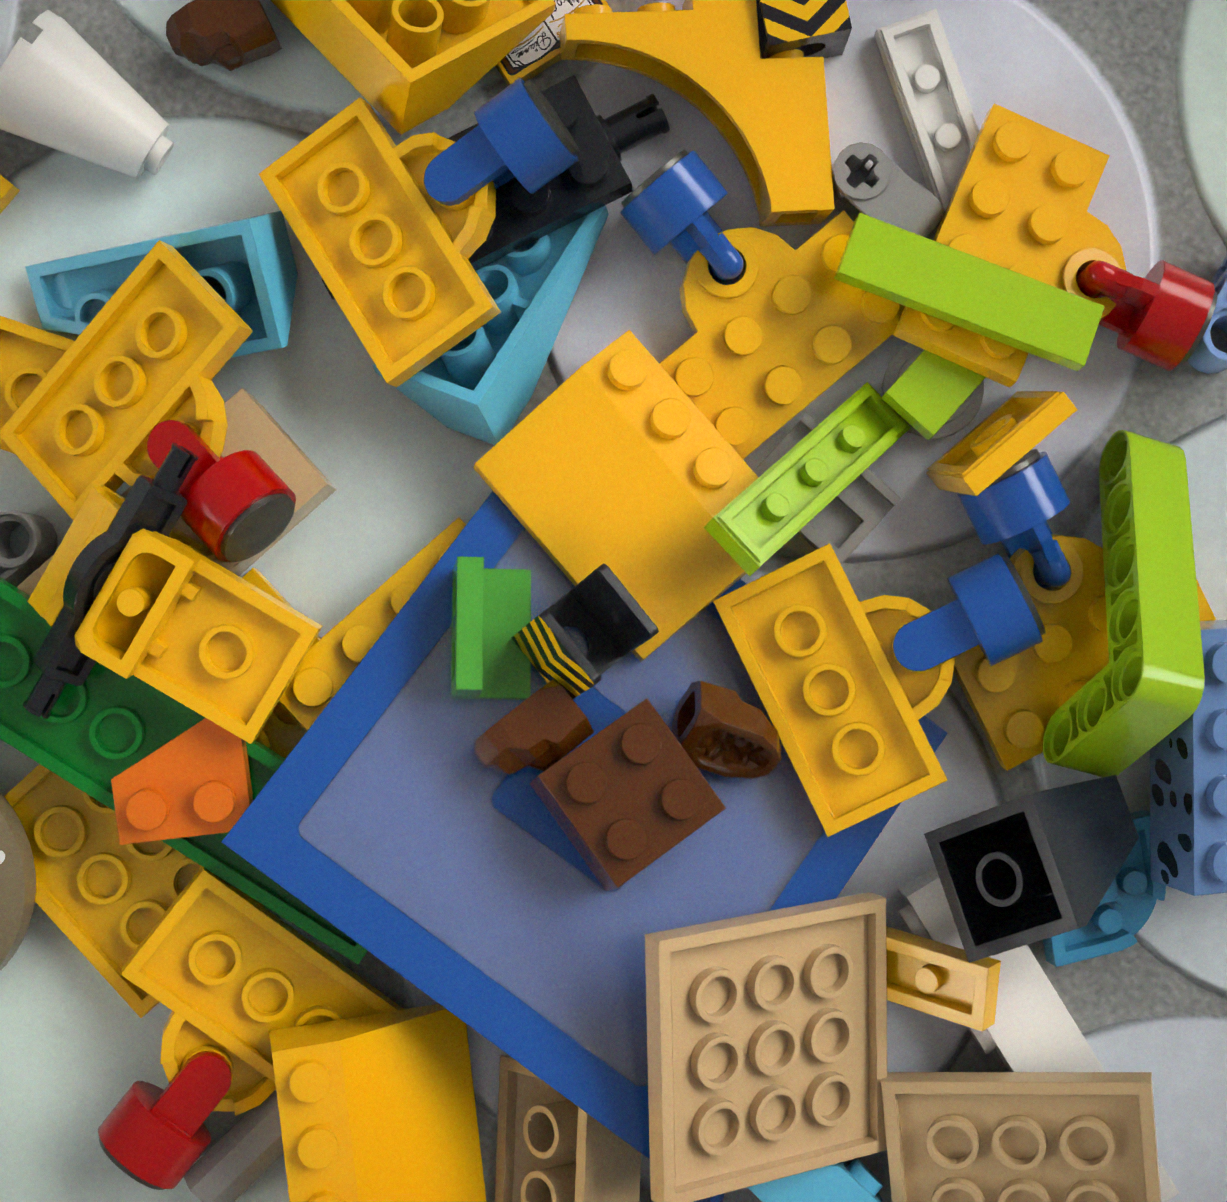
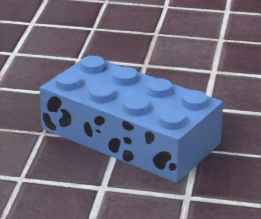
M1227 620L1200 621L1205 675L1201 701L1190 718L1150 749L1151 880L1193 896L1227 893Z

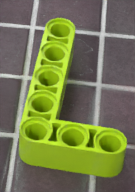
M1118 430L1112 434L1104 447L1099 463L1109 663L1054 712L1046 726L1043 737V755L1047 763L1099 777L1115 774L1118 776L1190 718L1201 701L1205 682L1185 453L1178 446L1126 430Z

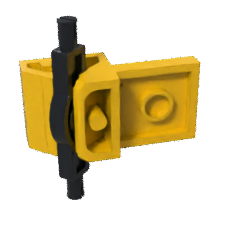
M172 443L171 449L154 479L140 475L126 498L104 485L92 487L27 601L52 628L34 657L33 662L42 671V674L27 700L24 701L23 707L38 717L49 718L67 683L81 686L95 663L98 662L125 679L134 675L237 737L252 744L257 739L323 626L213 561L215 555L207 546L174 527L187 505V500L178 491L199 457L185 447Z

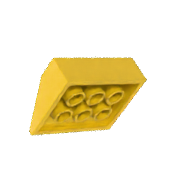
M271 0L400 135L450 108L554 12L556 5L553 0Z
M630 330L582 365L473 466L474 470L574 586L579 584L603 563L612 570L659 630L655 636L631 651L640 662L645 660L747 574L704 527L759 477Z
M440 1004L269 1031L290 1202H487L466 1023Z

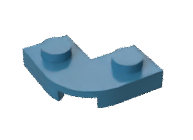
M1140 810L1130 813L1139 839L1088 924L1084 927L1043 939L1046 961L1053 966L1059 967L1131 947L1138 942L1134 935L1148 921L1155 907L1156 900H1165L1166 885L1151 880L1150 812Z

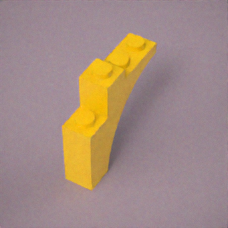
M685 0L682 10H675V6L670 3L657 2L640 6L637 12H612V8L609 6L593 4L581 6L575 9L573 14H564L559 35L561 60L591 61L639 73L679 94L715 126L731 147L744 170L755 199L760 227L821 224L835 209L824 57H804L803 51L794 49L774 54L766 59H760L756 0Z

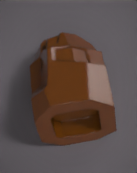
M194 0L172 14L166 22V36L174 53L200 66L213 63L232 71L263 57H268L282 49L260 0Z
M551 680L477 738L474 742V754L484 768H493L508 775L525 768L545 771L591 736L594 730L586 715L562 685Z
M704 681L691 683L678 703L672 723V733L698 768L724 777L747 779L769 775L776 769L781 761V745L778 731L771 725L761 709L743 702L734 690Z

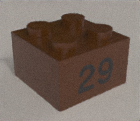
M648 698L542 772L530 783L606 892L619 888L726 809Z

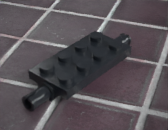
M575 75L541 91L575 140L580 150L576 154L578 161L534 194L529 193L516 177L496 189L495 219L486 241L468 259L474 270L476 271L633 192L632 183L620 162L622 160L620 154L662 133L665 134L670 131L663 109H657L659 102L655 95L650 94L645 99L603 119L600 114L595 115ZM479 123L447 139L457 142L477 127ZM321 278V280H322V282L324 283V285H325V287H326V289H327L329 295H330L331 298L334 300V299H335L334 296H333L332 293L330 292V290H329V288L327 287V285H326V283L324 282V280Z

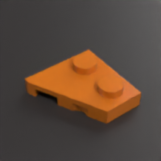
M207 718L201 720L111 779L120 845L226 833L233 828L253 802L246 741Z

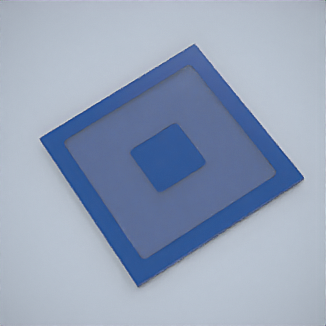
M492 491L222 840V843L650 1160L645 934L836 899L901 803L828 837L780 740L781 761L769 775L753 779L724 777L698 768L726 809L619 888L606 892L530 785L544 771L525 768L508 775L493 768H484L474 754L475 740L524 700L451 699L452 569L457 556L484 557V568L531 570V621L575 587ZM740 579L718 598L746 585L747 583ZM714 602L645 660L640 662L632 652H629L601 674V680L596 685L573 699L586 715L594 730V733L577 747L646 698H648L672 732V723L678 703L691 683L696 681H704L736 691L743 702L761 709L773 726ZM562 627L584 656H586L588 642L585 635L575 627ZM531 663L532 695L546 685L547 682ZM923 716L918 721L935 753L948 733L929 718Z

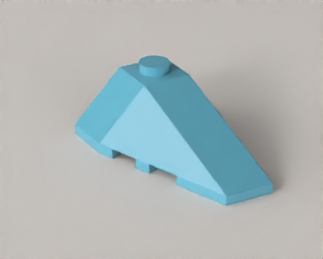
M603 206L476 270V273L501 313L396 389L447 428L496 445L509 433L532 397L609 215L607 207ZM374 363L373 368L375 372L383 378V376L381 375L380 371Z
M281 211L25 266L42 328L80 335L160 240L172 245L253 330L232 357L279 349L288 345L298 272L284 216Z

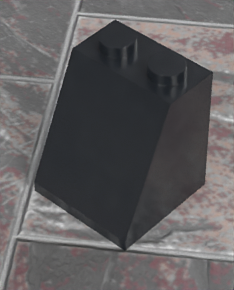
M1116 774L1030 793L924 834L969 963L1086 926L1139 839Z

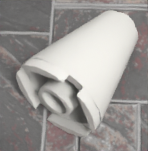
M49 10L40 14L32 23L43 29L41 34L33 44L20 37L0 69V129L136 179L145 170L156 175L174 146V142L166 138L170 125L62 17L55 15Z

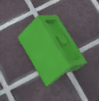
M457 556L452 569L451 699L526 700L531 696V662L512 640L516 633L531 622V570L484 568V557Z

